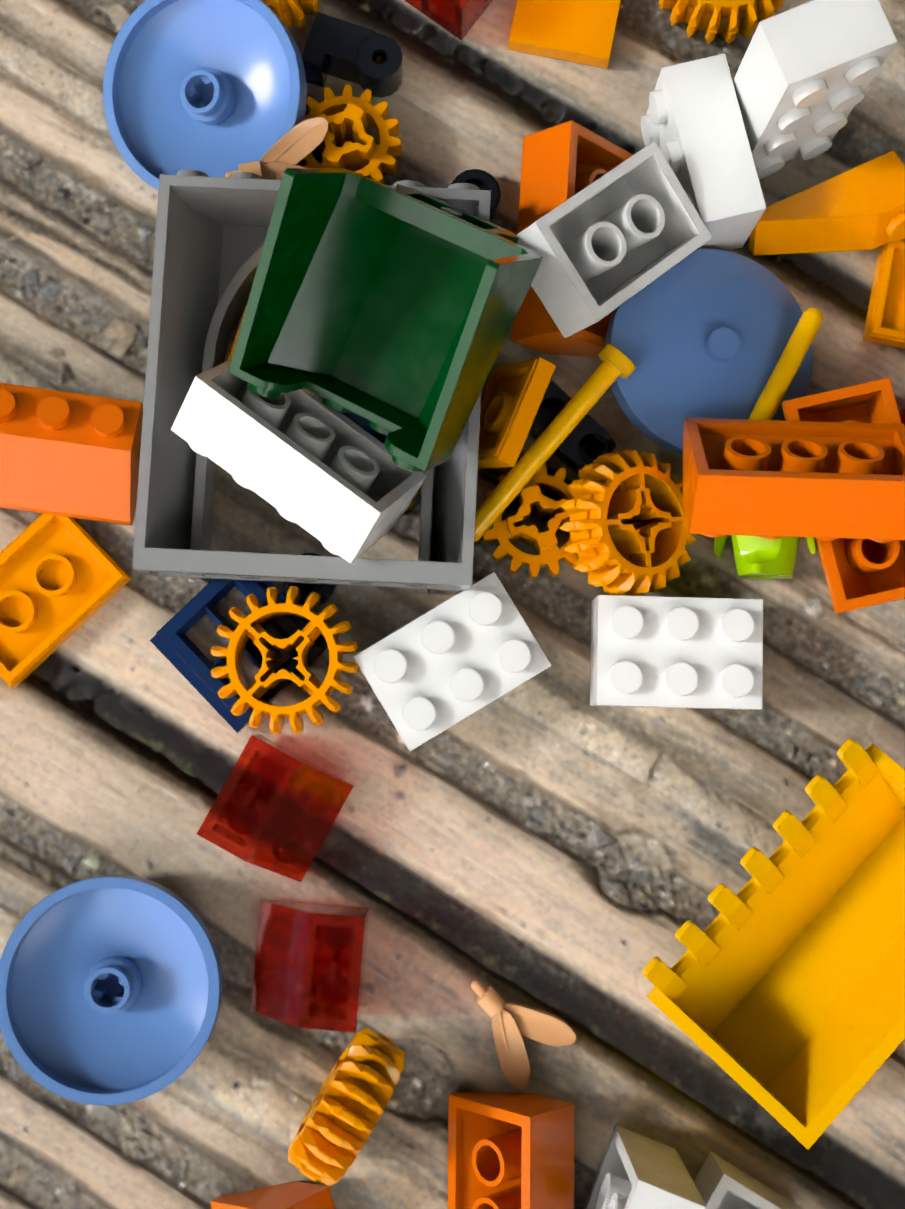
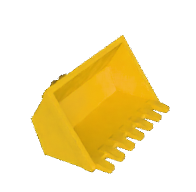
M849 738L837 752V756L847 771L834 786L826 778L817 774L805 787V792L816 806L802 822L788 810L784 811L775 820L773 828L784 842L768 859L756 847H752L743 856L740 864L752 878L738 894L735 895L723 883H720L710 893L708 901L720 914L703 932L691 920H687L677 930L675 938L688 950L674 966L670 968L659 957H654L642 970V974L655 986L646 997L807 1150L810 1149L905 1039V770L873 743L864 750L852 738Z

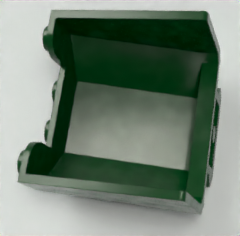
M287 168L283 173L228 373L248 382L247 388L263 397L279 398L281 393H289L305 388L323 397L322 403L335 411L343 413L354 412L370 420L369 426L373 430L387 435L384 446L393 454L392 460L394 463L411 471H427L450 459L543 257L534 250L518 245L519 237L513 232L419 190L397 184L396 189H393L361 173L344 168Z

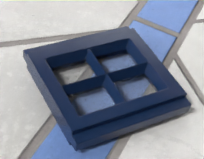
M213 579L158 630L157 634L150 641L223 719L239 733L249 724V719L254 709L250 707L244 714L235 716L231 713V709L240 696L236 694L227 699L219 697L218 691L223 686L231 683L229 677L213 678L211 676L213 668L227 666V658H219L210 654L211 647L221 646L228 648L230 639L220 636L216 630L219 625H223L235 631L239 623L229 615V610L232 607L238 608L248 616L252 611L247 604L246 597L254 594L261 601L262 605L266 606L268 605L267 588L277 587L268 581ZM278 589L281 602H286V596ZM281 616L273 618L261 626L276 639H285L292 636L298 629L301 631L309 623V620L297 616ZM322 634L314 641L315 645L308 653V667L328 648L326 639ZM250 638L243 654V669L249 685L255 680L254 676L261 668L263 660L260 650ZM268 641L266 642L275 652L273 659L279 661L273 663V667L276 670L274 673L285 669L299 675L302 674L296 668L298 661L292 659L298 656L296 647L286 651L272 646ZM285 680L280 682L274 689H269L261 698L271 703L293 681Z

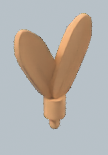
M313 117L301 121L282 136L263 155L260 161L238 164L239 170L227 172L225 177L231 178V175L237 172H249L257 174L264 179L282 180L283 173L287 168H306L295 164L305 158L323 141L328 130L327 120L323 117Z
M478 980L471 983V989L478 995L476 1002L491 1017L492 1032L502 1072L515 1089H526L531 1074L529 1057L522 1036L554 1047L568 1046L575 1042L576 1034L564 1019L524 1004L506 1002L492 986L485 988Z

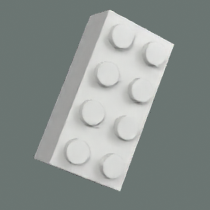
M812 0L759 22L733 80L759 179L776 173L785 165L786 161L802 156L803 160H809L821 155L832 146L831 141L838 130L847 124L848 115L854 106L862 101L865 96L864 91L872 79L883 70L882 64L897 43V39L879 0Z
M232 359L196 375L171 431L188 442L193 451L208 457L231 474L240 486L252 490L274 506L283 518L298 524L321 541L324 548L330 553L341 556L350 564L398 524L427 477L422 472L411 471L398 466L392 460L393 454L385 448L383 443L339 411L325 406L319 396L305 388L289 393H281L279 398H267L257 395L247 388L248 382L228 373Z

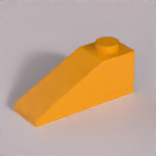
M890 151L766 207L765 212L749 236L748 249L753 256L873 250L888 242L905 239V164L894 151Z

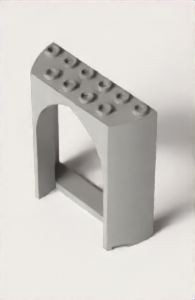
M192 169L180 170L177 172V175L160 174L132 569L163 578L186 577L188 582L208 584L209 579L411 588L417 589L418 594L428 595L437 594V590L457 592L470 588L473 578L481 393L450 459L427 471H423L427 477L422 483L418 561L357 558L350 564L342 557L211 551L216 463L208 457L193 451L188 442L171 431V428L195 376L224 363L230 337L249 299L281 180L263 179L261 176L249 172H237L232 174L231 178L209 177L204 172ZM401 180L395 182L393 186L387 185L393 189H396L397 184L419 190L488 222L490 221L491 190H480L476 185L469 183H454L447 188L425 187L424 184L413 180Z

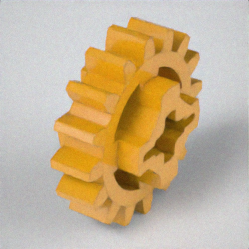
M345 84L342 96L336 97L329 86L325 87V100L320 103L310 96L307 97L308 115H305L304 120L313 117H323L328 122V130L325 137L317 146V150L322 152L323 161L321 164L317 162L311 152L295 165L306 168H344L361 173L384 184L383 172L391 175L396 174L397 163L393 157L402 154L401 139L396 138L400 134L397 118L388 119L390 116L389 104L386 101L373 106L372 91L366 89L359 98L353 97L351 84ZM369 124L379 136V145L375 143L373 136L368 135L367 127Z
M544 463L518 494L520 508L517 514L507 517V520L503 521L501 514L492 524V529L486 531L482 536L483 543L497 542L498 547L492 555L495 562L503 559L505 556L512 560L509 567L510 573L514 574L521 565L528 566L530 579H536L540 567H546L548 573L555 577L559 574V561L563 560L570 567L576 564V554L564 550L572 541L571 536L558 549V541L555 535L558 527L569 521V514L560 507L566 500L573 499L567 488L568 485L563 482L567 469L561 467L553 477L547 475V467ZM504 474L498 477V484L505 477ZM540 488L549 489L557 493L562 500L554 501L542 495ZM487 491L485 499L490 495L492 491ZM531 510H536L540 517L549 516L550 518L554 516V518L547 522L544 532L539 533L535 525H522L528 521ZM521 540L533 546L536 555L520 551L511 542Z

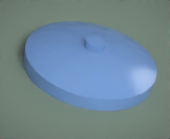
M145 0L125 21L108 55L103 80V104L109 132L126 164L144 182L159 190L160 174L177 175V172L180 170L192 169L204 172L209 177H225L227 172L239 170L238 164L260 161L263 155L282 136L303 121L305 117L307 84L299 48L285 23L261 0Z
M696 249L613 311L608 324L605 346L610 344L616 347L636 367L627 380L619 376L611 385L613 394L624 414L644 436L662 448L683 456L684 418H749L803 312L784 283L761 264L727 250ZM812 343L781 403L786 400L806 396L813 368ZM781 403L772 420L786 421Z
M115 874L90 877L69 884L53 892L35 905L19 922L4 948L0 959V1029L4 1040L15 1060L30 1077L47 1090L71 1101L88 1105H120L157 1093L173 1083L190 1067L207 1044L216 1025L223 993V973L216 943L210 930L195 909L178 894L159 883L136 876Z

